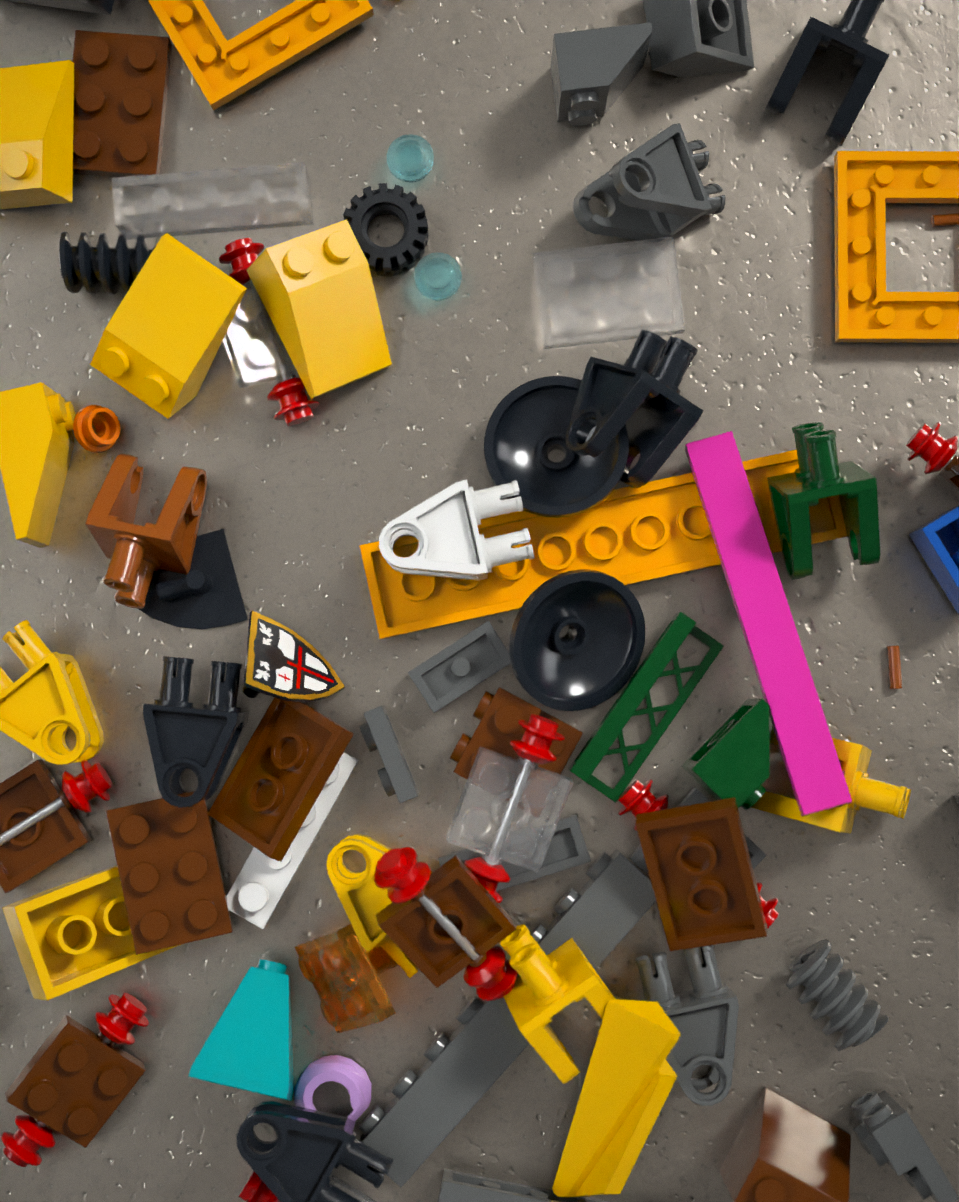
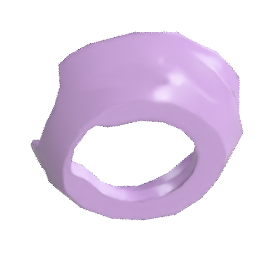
M340 1055L323 1056L311 1062L301 1073L294 1087L295 1105L316 1110L313 1104L315 1089L322 1083L335 1081L347 1088L353 1108L347 1117L356 1121L369 1107L371 1102L372 1084L365 1069L352 1059Z

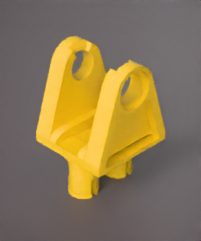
M24 620L13 627L16 632L8 631L2 638L29 671L13 683L0 666V730L50 763L62 765L81 762L82 760L88 761L100 752L104 737L78 662L72 655L51 652L30 626L29 621ZM70 728L76 734L77 740L72 751L65 743V736Z
M772 726L770 743L779 745ZM832 738L842 771L845 773L844 777L852 799L851 803L802 817L796 799L766 791L752 806V808L851 834L856 812L860 811L862 807L892 814L894 817L904 819L910 800L911 789L870 779L867 769L872 750L860 744Z
M348 835L334 846L328 855L326 863L328 876L363 948L369 953L374 947L377 949L381 946L407 973L406 975L411 978L419 971L418 968L379 927L375 916L392 903L387 896L388 888L381 889L374 883L377 862L391 848L366 835ZM346 850H356L364 856L366 860V869L364 871L352 872L346 868L343 863V854Z
M521 924L515 926L517 930L500 941L501 947L511 957L510 964L512 968L520 975L515 981L514 988L504 996V999L520 1032L561 1082L566 1084L581 1072L574 1064L575 1061L549 1025L552 1022L551 1017L574 1000L578 1003L586 997L603 1019L607 1003L615 999V997L572 938L549 955H546L531 936L526 925Z

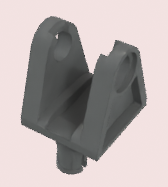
M677 123L672 124L614 164L610 171L581 190L574 198L573 211L578 223L586 231L593 234L657 244L666 241L700 216L721 213L725 207L726 198L725 195L709 198V195L720 193L723 189L715 183L703 186L698 171L704 170L707 167L709 151L693 154V151L704 149L707 146L702 140H693L687 143L681 124ZM592 197H597L604 202L608 211L607 217L599 216L597 213L592 214L589 208V200Z
M715 945L700 947L703 958L702 964L697 947L683 949L693 990L675 994L666 960V952L652 953L655 974L652 972L648 955L640 956L635 961L638 965L645 996L643 1001L658 1002L681 1033L678 1041L666 1058L677 1074L676 1079L686 1096L696 1104L712 1106L721 1102L728 1095L732 1083L739 1005L737 996L726 983L721 982L714 950ZM701 1065L711 1066L709 1073L705 1077L700 1079L691 1078L693 1071ZM717 1083L713 1091H710L708 1093H702L699 1091L708 1088L713 1084L715 1085Z

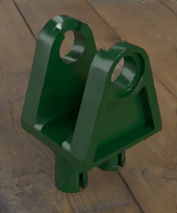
M822 422L804 423L792 427L799 468L793 473L767 478L784 563L791 580L805 578V576L813 574L809 507L818 505V499L839 495L853 560L858 559L860 566L876 564L880 561L876 477L852 461L839 463L835 440L836 431L823 430L824 424Z

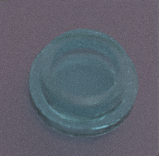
M407 134L400 136L388 148V168L401 181H420L430 173L433 167V150L430 144L418 135Z
M431 253L423 257L417 264L415 283L420 293L428 299L435 301L446 300L452 297L461 285V268L457 261L448 254Z

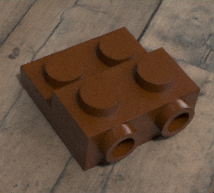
M501 687L498 688L495 695L486 691L473 714V717L481 720L472 737L464 733L462 734L450 756L451 760L458 763L453 772L492 794L509 801L525 760L516 754L510 744L511 740L522 739L525 730L518 724V720L529 721L531 714H535L558 723L557 732L565 738L563 741H553L550 747V751L557 759L546 764L534 762L518 803V807L538 817L583 732Z

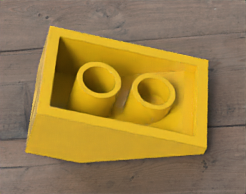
M70 60L0 68V210L72 203L74 63Z
M347 219L266 248L246 270L311 399L392 365L369 264Z
M166 233L160 238L104 329L90 365L169 419L197 396L247 288Z
M43 382L0 392V469L16 540L39 548L49 546L75 445L72 430L76 416L72 403L70 401L65 402V398L60 393H56Z
M117 865L2 907L34 999L48 1001L177 947L172 946L136 955Z

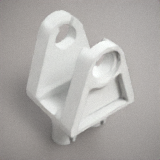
M467 480L458 481L390 521L382 529L379 537V549L384 559L395 571L403 574L479 581L488 579V573L492 572L491 567L525 559H534L532 544L511 548V546L530 542L528 528L484 538V534L479 535L477 525H481V519L523 511L521 496L500 500L519 495L520 491L517 480L512 481V483L474 491L473 486L468 487ZM403 536H412L419 541L417 551L408 558H401L393 553L395 542Z

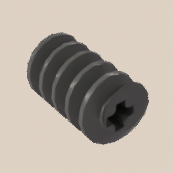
M825 939L813 944L793 960L789 966L793 974L785 985L789 989L804 985L805 990L798 1001L800 1004H805L816 1000L818 1004L810 1016L813 1020L826 1015L830 1018L822 1031L826 1036L837 1031L842 1033L835 1044V1048L841 1051L851 1046L856 1047L872 1038L887 1024L890 1017L879 1015L881 1006L877 1001L866 1000L868 990L863 984L854 985L856 974L851 969L841 970L844 959L838 953L828 955L832 944Z

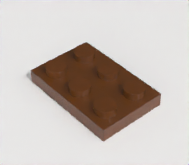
M75 30L73 51V174L160 180L172 43L169 37Z
M274 697L210 808L209 815L269 858L281 862L354 733L304 702L285 701Z
M195 791L182 793L178 795L182 797H188L192 795ZM205 797L201 802L190 807H176L160 798L106 810L136 955L233 933Z
M735 797L636 815L635 825L670 951L767 937V923Z

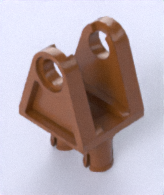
M121 453L115 458L88 514L85 525L106 558L111 559L103 582L108 587L118 590L114 596L115 601L130 608L142 609L146 604L145 599L154 571L162 569L186 575L189 573L206 494L207 475L204 469L182 467L156 524L147 522L145 526L135 525L134 520L143 482L144 467L137 466L138 457Z

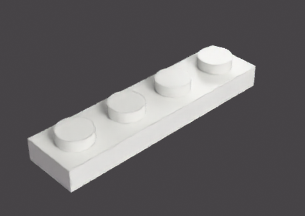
M346 752L342 754L281 862L271 859L255 847L253 848L226 896L230 911L262 929L266 927L359 762L357 758Z

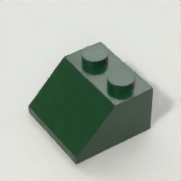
M762 698L747 699L682 765L716 801L735 797L737 808L742 807L744 810H748L766 792L762 784L770 777L769 705Z

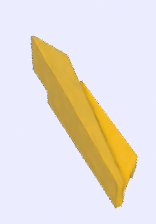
M612 999L607 1003L552 1186V1191L558 1197H590L621 1193L677 1078V1074L666 1058L678 1041L681 1033L658 1002Z

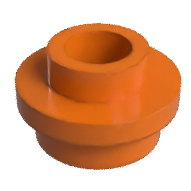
M89 405L79 410L74 418L73 430L79 444L90 452L100 453L110 449L120 435L119 419L112 410L106 407ZM92 424L95 426L97 434L94 433Z

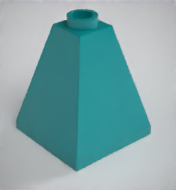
M259 959L257 968L252 966L249 968L193 1062L189 1077L292 1101L294 1078L291 978L289 975H286L287 965Z

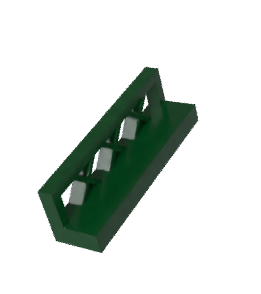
M681 611L672 618L568 768L573 774L615 803L724 647V645L696 627L695 624L697 622ZM688 634L709 648L698 665L679 668L677 650ZM671 660L673 670L663 671ZM693 671L683 686L681 673ZM674 675L678 695L671 704L652 707L650 689L659 677ZM643 699H645L646 709L636 710ZM667 710L656 725L654 712ZM647 714L651 732L644 743L625 746L622 730L632 716ZM616 738H618L619 748L609 749ZM639 750L628 765L626 752ZM620 753L624 773L612 789L593 776L592 773L604 756Z

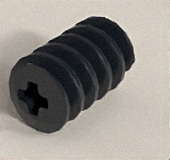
M62 232L59 241V266L67 290L71 293H78L84 285L88 293L96 294L103 285L107 294L115 295L122 286L125 294H127L159 242L160 237L157 236L153 249H148L144 235H138L134 248H129L125 234H119L114 248L109 246L106 234L100 233L96 247H91L86 232H81L77 246H72L68 232Z

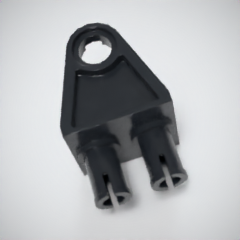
M851 0L839 25L834 24L833 27L810 17L765 109L774 114L778 112L784 114L816 48L825 52L828 46L831 45L853 56L850 65L858 68L825 134L830 137L831 142L841 146L889 57V54L867 44L868 40L865 38L881 4L885 0Z
M642 329L624 365L591 356L586 365L566 431L565 441L567 447L580 456L590 455L595 458L608 447L626 424L629 452L621 481L631 488L644 486L654 477L703 413L702 409L681 396V391L678 389L688 366H690L698 350L693 345L677 337L670 336L667 342L662 337ZM596 426L594 433L592 434L590 439L586 441L588 434ZM640 453L638 462L629 470L632 461Z
M163 656L160 699H155L154 704L143 705V718L157 784L163 799L176 807H190L201 802L204 797L206 800L212 798L217 792L248 723L249 713L241 712V707H237L242 664L227 662L226 668V662L211 661L208 704H203L202 708L193 707V703L188 702L194 659ZM188 768L196 774L198 787L192 795L182 797L178 794L188 792L182 784V775Z
M274 1101L262 1102L254 1106L247 1114L245 1121L240 1125L236 1136L240 1155L280 1202H361L330 1183L331 1177L329 1176L333 1169H338L341 1165L378 1189L384 1180V1175H387L394 1161L392 1158L384 1156L355 1138L357 1133L354 1132L355 1121L348 1117ZM262 1123L270 1125L275 1129L277 1139L269 1142L259 1139L254 1131V1126Z

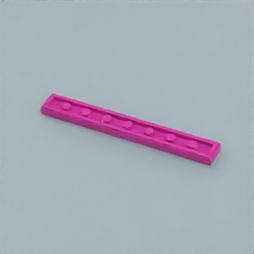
M730 431L687 443L685 445V452L765 702L769 705V716L801 816L849 804L852 802L850 792L733 433Z

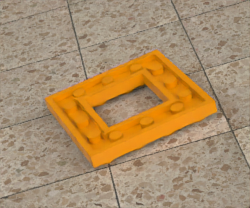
M147 0L213 111L374 16L373 8L368 0H295L227 41L203 0Z
M837 151L834 156L835 342L959 343V292H886L885 203H959V151Z

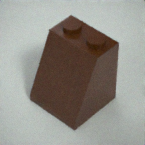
M764 1086L725 1158L719 1173L734 1202H849L851 1135Z

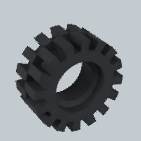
M379 183V189L372 191L371 187L368 186L363 189L364 195L360 198L355 195L350 200L352 206L350 209H345L343 217L344 220L347 219L368 261L369 269L376 271L377 276H385V272H392L393 276L401 274L400 270L405 267L408 270L413 268L415 260L417 258L421 259L424 255L425 244L428 245L429 239L428 221L422 203L418 204L417 197L411 191L406 194L402 186L395 184L394 189H388L387 183ZM380 214L395 215L404 225V234L401 240L393 246H378L368 237L367 230L370 222Z

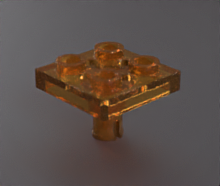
M351 923L311 937L294 947L299 956L300 970L304 977L313 984L321 1000V1012L326 1021L334 1026L337 1033L380 1023L396 1013L378 976L398 966V964L381 946L377 949L374 947L368 953L361 945Z

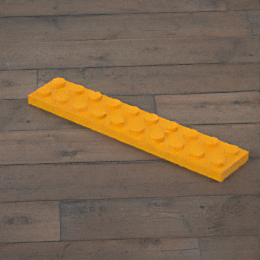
M796 450L742 461L772 554L782 552L767 478L795 472L799 468ZM692 473L651 481L639 488L628 486L614 489L597 506L586 512L569 517H544L523 510L522 512L516 511L481 519V525H477L479 535L484 534V538L528 528L530 542L511 546V548L532 544L534 559L531 560L525 559L491 567L492 572L488 573V579L476 581L403 574L395 571L384 559L379 549V541L359 545L380 639L518 610L530 594L544 582L554 576L572 570L589 569L604 572L627 586L721 565ZM839 495L818 499V505L809 507L812 545L847 537ZM412 536L400 537L394 544L393 553L398 557L408 558L417 551L419 541Z

